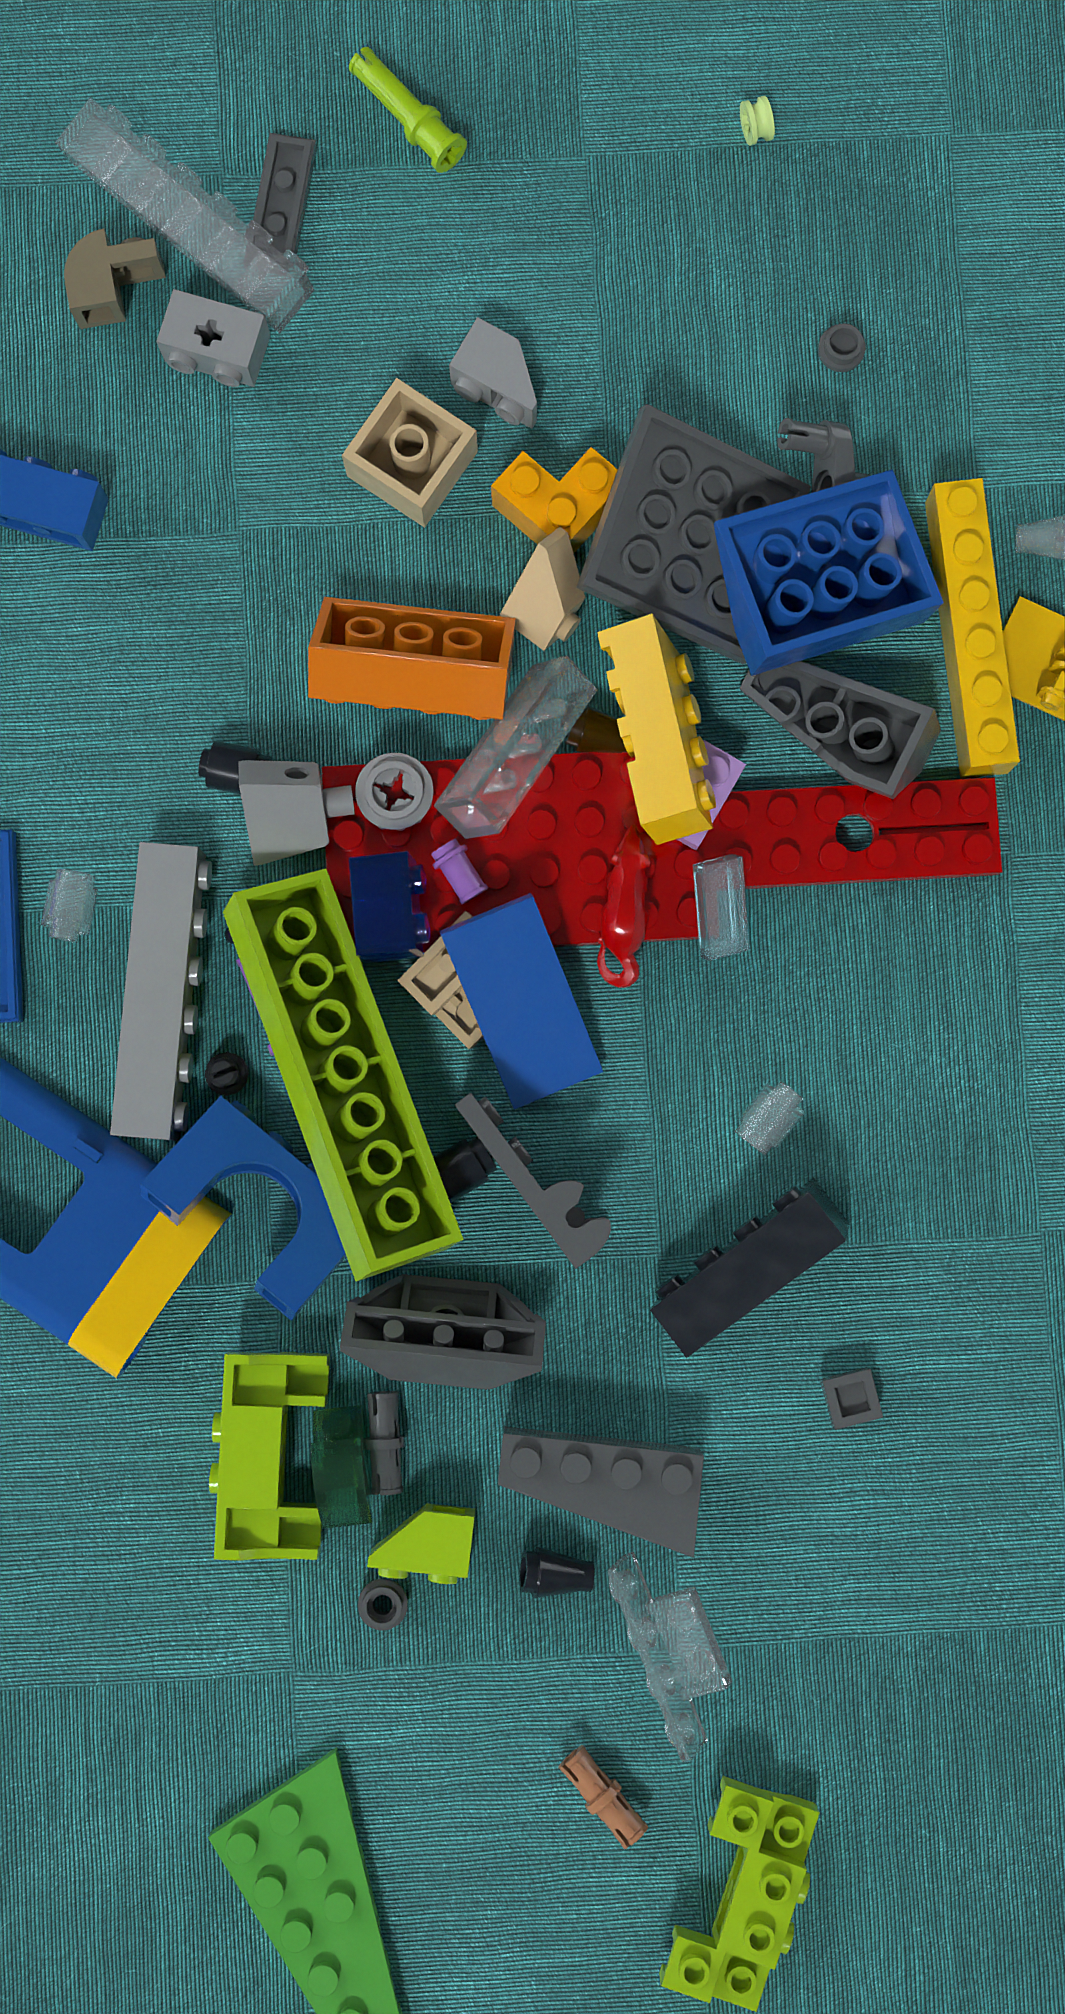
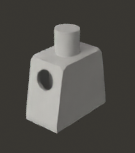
M238 761L239 788L254 866L325 847L330 843L327 818L355 814L351 785L322 789L319 765L315 762Z

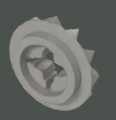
M387 753L372 759L360 772L355 788L356 800L364 817L380 829L403 831L407 827L420 823L427 811L432 807L433 783L429 772L417 759L403 753ZM400 774H403V791L414 799H397L395 804L391 806L390 811H388L387 795L375 786L384 787L385 785L392 787L395 781L399 780Z

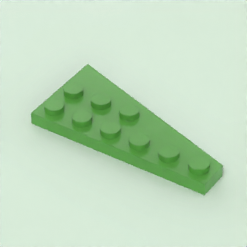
M336 1747L213 1829L208 1839L316 2014H402L391 1976L392 1969L387 1950L385 1951L379 1927L380 1920L362 1846L359 1844L349 1793L346 1792L341 1771V1760L338 1748Z

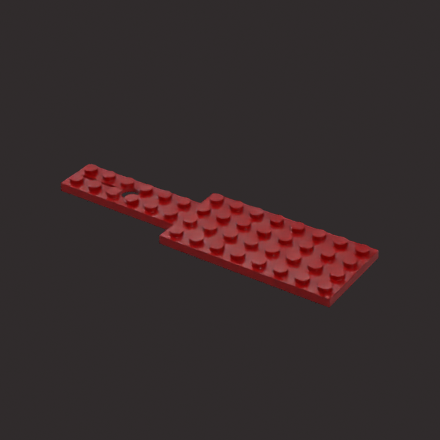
M583 752L419 761L427 769L432 779V807L427 811L420 823L407 827L403 831L380 829L362 814L357 804L355 788L358 776L366 764L322 767L323 789L349 785L352 788L355 814L327 818L330 843L325 846L326 869L359 958L424 954L441 937L439 931L451 927L465 911L474 917L529 893L534 897L553 947L599 945L598 939L601 938V909L607 903L609 893L607 889V875L614 868V865L610 862L625 832L632 824L638 829L640 839L650 861V867L645 869L648 878L645 907L649 912L643 942L716 938L714 891L994 876L1002 873L995 777L911 782L894 799L857 785L730 792L712 823L713 828L708 830L698 849L694 850L677 839L657 845L640 825L627 767L628 762L636 759L626 752ZM400 774L399 780H396L392 787L385 785L384 787L375 786L387 795L388 811H390L391 806L395 804L397 799H414L403 791V774ZM855 815L862 817L869 823L872 829V840L866 849L857 852L849 851L837 841L836 827L838 822L844 817ZM984 824V825H971V826H953V827H935V828H916V829L882 830V831L880 832V835H879V829H895V828H913V827H931V826H950V825ZM453 839H456L460 846L466 845L468 848L465 851L466 856L484 884L488 886L484 892L464 904L460 903L459 897L442 870L433 867L436 861L431 854Z

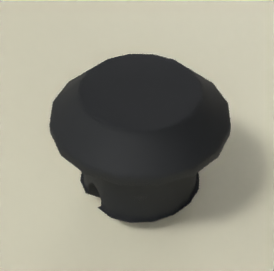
M229 1052L219 1053L211 1058L205 1070L206 1082L210 1089L217 1094L226 1096L236 1094L242 1090L247 1083L249 1075L244 1060L237 1054Z

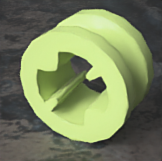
M765 95L760 96L755 104H751L749 100L742 101L740 103V120L747 144L749 146L757 144V140L760 137L765 141L773 140L775 126L768 98Z

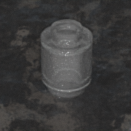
M56 869L55 880H49L40 925L50 929L48 937L78 943L79 935L90 934L98 889L94 888L95 876L73 870Z
M781 1081L775 1088L766 1083L738 1118L741 1124L734 1132L766 1156L772 1147L777 1149L805 1114L798 1107L803 1098Z

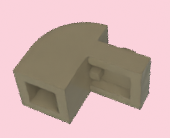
M104 228L87 234L75 244L67 257L64 269L69 309L80 329L125 322L126 318L120 286L166 278L163 260L154 238L145 240L133 237L123 240L120 244L111 245Z

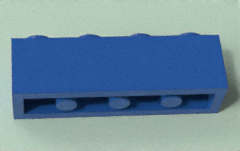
M0 449V526L93 551L109 501L98 479L94 475L79 469H70L69 473L54 470L52 465L36 457L25 456L24 461L7 457V453Z

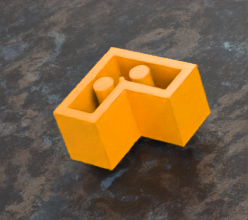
M590 447L567 474L558 481L527 453L522 451L491 485L492 506L537 545L557 528H563L568 532L574 554L597 529L618 469L595 449Z

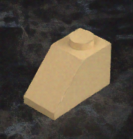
M559 527L538 543L499 615L501 617L516 618L515 630L543 651L558 638L565 642L573 634L581 621V618L576 613L583 603L585 595L584 591L576 588L580 576L567 531Z

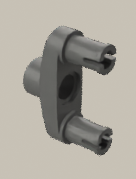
M785 418L780 423L778 434L788 435L787 438H777L780 450L813 453L815 456L811 493L871 476L870 474L855 472L853 441L851 432L846 424L828 420L815 424L796 421L792 418Z

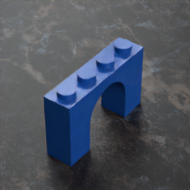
M220 1095L140 1183V1195L178 1226L217 1183L227 1177L242 1173H254L264 1175L279 1183L288 1192L295 1205L297 1230L291 1241L257 1279L254 1290L292 1321L344 1260L346 1253L313 1163L309 1162L307 1165H304L291 1154L293 1148L282 1136L273 1131L268 1135L254 1123L256 1118L247 1107L235 1100L229 1103Z

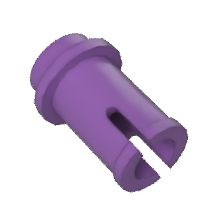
M453 839L431 854L436 861L433 867L442 870L459 897L460 903L464 904L484 892L488 886L484 884L466 856L465 851L468 849L466 845L460 846L458 841Z

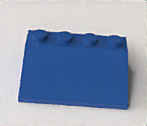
M893 469L717 520L714 523L734 630L751 676L924 623L944 603Z

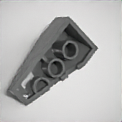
M802 661L751 676L748 670L739 688L745 696L849 783L892 799L921 773L941 732L934 708Z

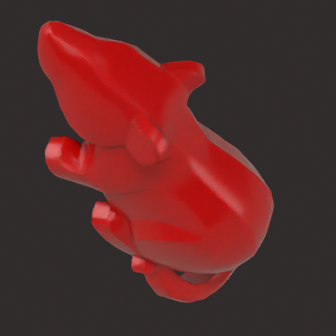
M634 824L629 826L610 862L614 865V868L607 875L608 899L601 909L600 916L601 938L598 939V944L601 947L598 951L596 962L599 974L604 981L618 988L630 987L638 980L640 974L639 965L633 953L639 950L644 940L649 912L645 907V893L647 892L648 883L645 869L650 867V861L646 855L638 829ZM605 948H608L622 965L623 971L620 974H615L606 967Z

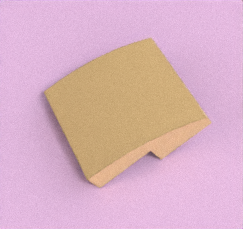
M465 911L452 926L473 916ZM440 937L397 981L430 1015H436L468 1049H472L483 1038V1035L442 937Z

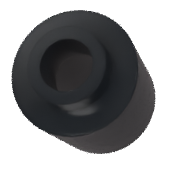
M214 741L211 749L204 748L201 753L198 774L199 777L205 778L207 788L241 795L238 761H273V758L262 755L261 749Z
M478 1136L469 1142L464 1138L433 1157L450 1204L490 1180L488 1175L498 1170Z

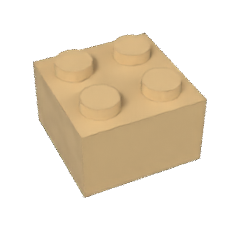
M396 378L342 454L347 477L425 528L477 454V431Z

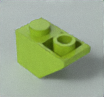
M426 1503L372 1547L368 1556L367 1567L378 1568V1575L394 1579L407 1578L408 1572L428 1574V1581L439 1584H456L458 1577L468 1578L476 1509Z

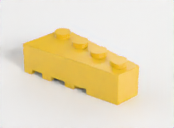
M653 614L597 632L601 649L606 651L614 661L615 669L606 671L610 691L615 692L619 707L625 717L617 719L620 736L623 739L628 754L636 759L628 762L627 767L640 825L657 845L712 829L710 809L716 808V800L709 780L704 779L702 766L708 765L709 759L702 738L700 736L697 737L695 724L701 723V713L695 696L693 694L690 695L688 683L694 681V672L688 655L686 653L679 654Z

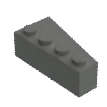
M504 1426L498 1485L694 1558L704 1455L699 1447Z

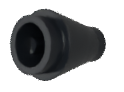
M536 1547L534 1552H523L519 1572L521 1592L531 1593L533 1598L579 1591L591 1592L593 1589L595 1577L593 1561L580 1560L540 1547Z

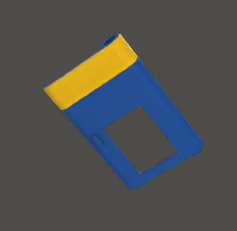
M0 1057V1116L81 1170L85 1176L79 1190L33 1252L24 1254L0 1238V1299L118 1379L141 1350L146 1341L145 1335L232 1214L204 1196L178 1226L140 1195V1183L158 1163L118 1136L110 1135L108 1129Z

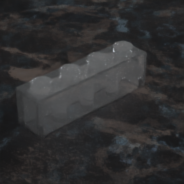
M568 655L531 666L507 700L503 720H493L434 804V807L465 839L501 833L596 693L597 688Z

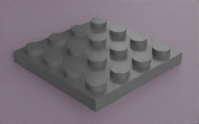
M645 404L639 408L576 588L638 617L653 614L662 628L740 664H746L734 630L714 523L717 520L807 495L811 486L649 404Z

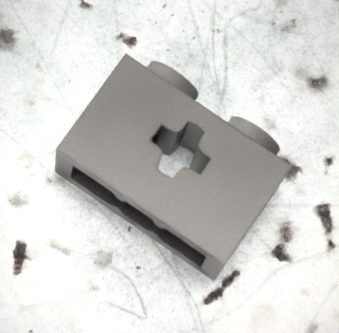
M173 289L156 343L165 362L176 371L185 374H193L195 371L212 375L216 381L231 387H238L240 383L255 387L271 335L265 315Z

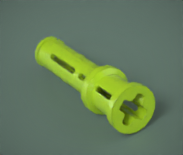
M370 47L360 49L361 54L366 58L365 61L356 52L349 63V71L404 126L407 141L413 146L419 145L431 158V165L438 173H444L453 168L464 155L467 148L466 139L459 133L454 134L441 121V114L436 107L427 104L423 105L374 54Z

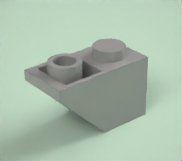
M477 317L449 364L451 385L454 386V390L464 399L473 403H477L480 400L495 408L496 414L506 422L513 425L522 423L533 429L537 422V401L519 339Z

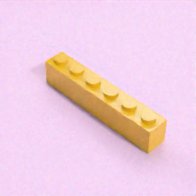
M983 478L935 483L925 502L934 578L944 602L938 609L960 779L1008 774L1020 762Z

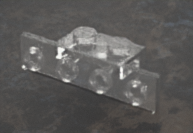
M634 1551L626 1553L608 1569L610 1592L614 1600L621 1606L628 1624L630 1643L639 1652L646 1670L648 1689L659 1703L665 1719L667 1738L676 1747L680 1760L682 1762L693 1760L708 1741L691 1698L726 1690L733 1681L696 1587L693 1586L652 1598Z

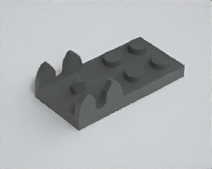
M470 1093L456 1103V1108L575 1269L593 1257L608 1240L611 1232V1223L605 1217L585 1219L584 1212L580 1208L574 1207L579 1202L584 1185L578 1181L570 1180L555 1183L542 1190L526 1168L527 1165L533 1162V1159L516 1136L507 1142L496 1128L504 1121L485 1096L477 1102Z

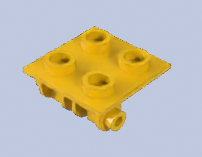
M1020 596L1003 630L1011 697L1065 721V616Z

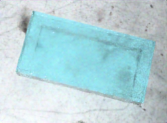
M730 854L693 864L700 957L713 961L750 950L743 856Z

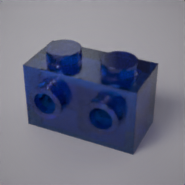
M408 851L350 857L349 869L356 956L366 963L424 957L423 943L430 942V925L427 913H420L419 894H426V877L423 865H416V860Z

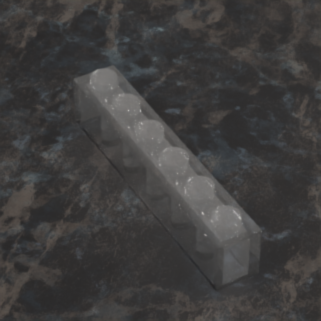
M89 98L55 142L67 159L251 311L265 315L267 324L280 334L315 290L306 275L309 267L289 249L284 254L280 253L271 245L274 240L272 236L254 220H251L248 225L235 216L238 212L237 208L220 192L215 191L211 196L200 187L203 181L183 162H180L175 167L164 158L167 155L166 150L150 135L144 133L139 138L130 130L132 123L116 107L109 104L104 109L92 98Z

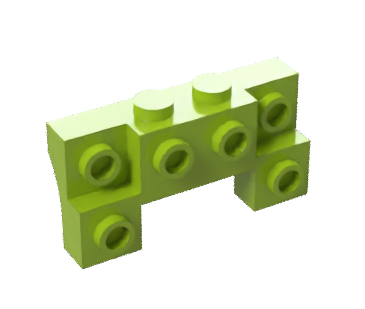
M227 1352L224 1354L221 1412L214 1413L212 1423L213 1443H220L219 1463H212L209 1476L210 1493L217 1494L214 1560H317L321 1553L323 1504L283 1502L288 1405L325 1407L328 1404L330 1354L280 1352L279 1354Z
M722 1776L720 1783L722 1794L715 1816L710 1815L707 1827L711 1836L739 1846L712 1927L713 1937L675 1924L672 1932L674 1943L667 1965L663 1963L661 1965L659 1977L661 1986L707 2003H710L712 1997L757 2012L770 1969L775 1970L780 1953L787 1954L792 1944L794 1923L791 1922L796 1903L803 1904L809 1890L810 1873L806 1872L807 1868L804 1861L820 1812L814 1802L794 1795L764 1790Z

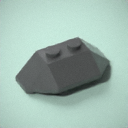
M402 1274L374 1288L361 1298L358 1296L347 1301L340 1351L390 1380L490 1390L542 1371L546 1321L539 1315H534L522 1301L498 1283Z

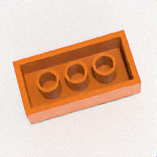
M324 597L308 646V698L324 699L334 704L350 702L373 705L380 709L395 707L420 710L423 713L432 715L448 713L465 715L477 720H487L490 718L503 720L512 667L516 618Z

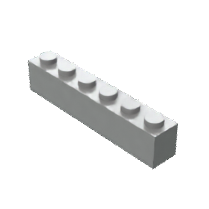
M139 843L110 1135L178 1141L179 1131H186L189 1105L188 1102H182L184 1082L190 1083L192 1079L194 1062L193 1054L187 1053L188 1035L195 1034L198 1024V1006L191 1005L193 985L200 986L203 973L202 957L196 956L198 937H205L207 930V909L201 908L202 891L210 889L212 880L211 861H205L206 854L199 847Z

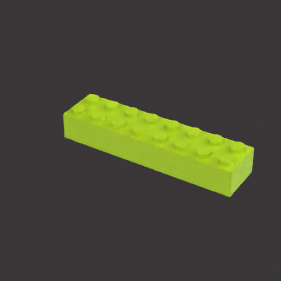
M327 869L234 892L223 914L355 1281L363 1280L447 1250L464 1240Z

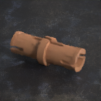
M583 1745L573 1750L560 1763L558 1768L574 1784L586 1800V1809L591 1815L597 1814L624 1849H627L630 1845L632 1846L644 1835L648 1825L621 1794L622 1786L615 1778L611 1780L608 1778Z

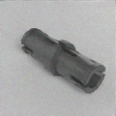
M399 1391L367 1393L370 1437L365 1438L366 1449L370 1450L372 1469L371 1494L394 1495L403 1492L401 1448L405 1447V1438L403 1435H400Z

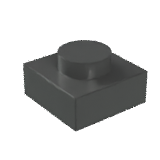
M865 1367L820 1379L832 1428L835 1430L883 1418L870 1368Z

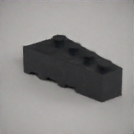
M812 1178L799 1189L794 1186L772 1203L775 1208L760 1220L755 1215L732 1233L736 1238L724 1248L720 1249L718 1245H715L693 1262L697 1269L684 1279L679 1274H676L655 1290L659 1298L655 1301L650 1311L686 1358L847 1241L850 1223L815 1178Z

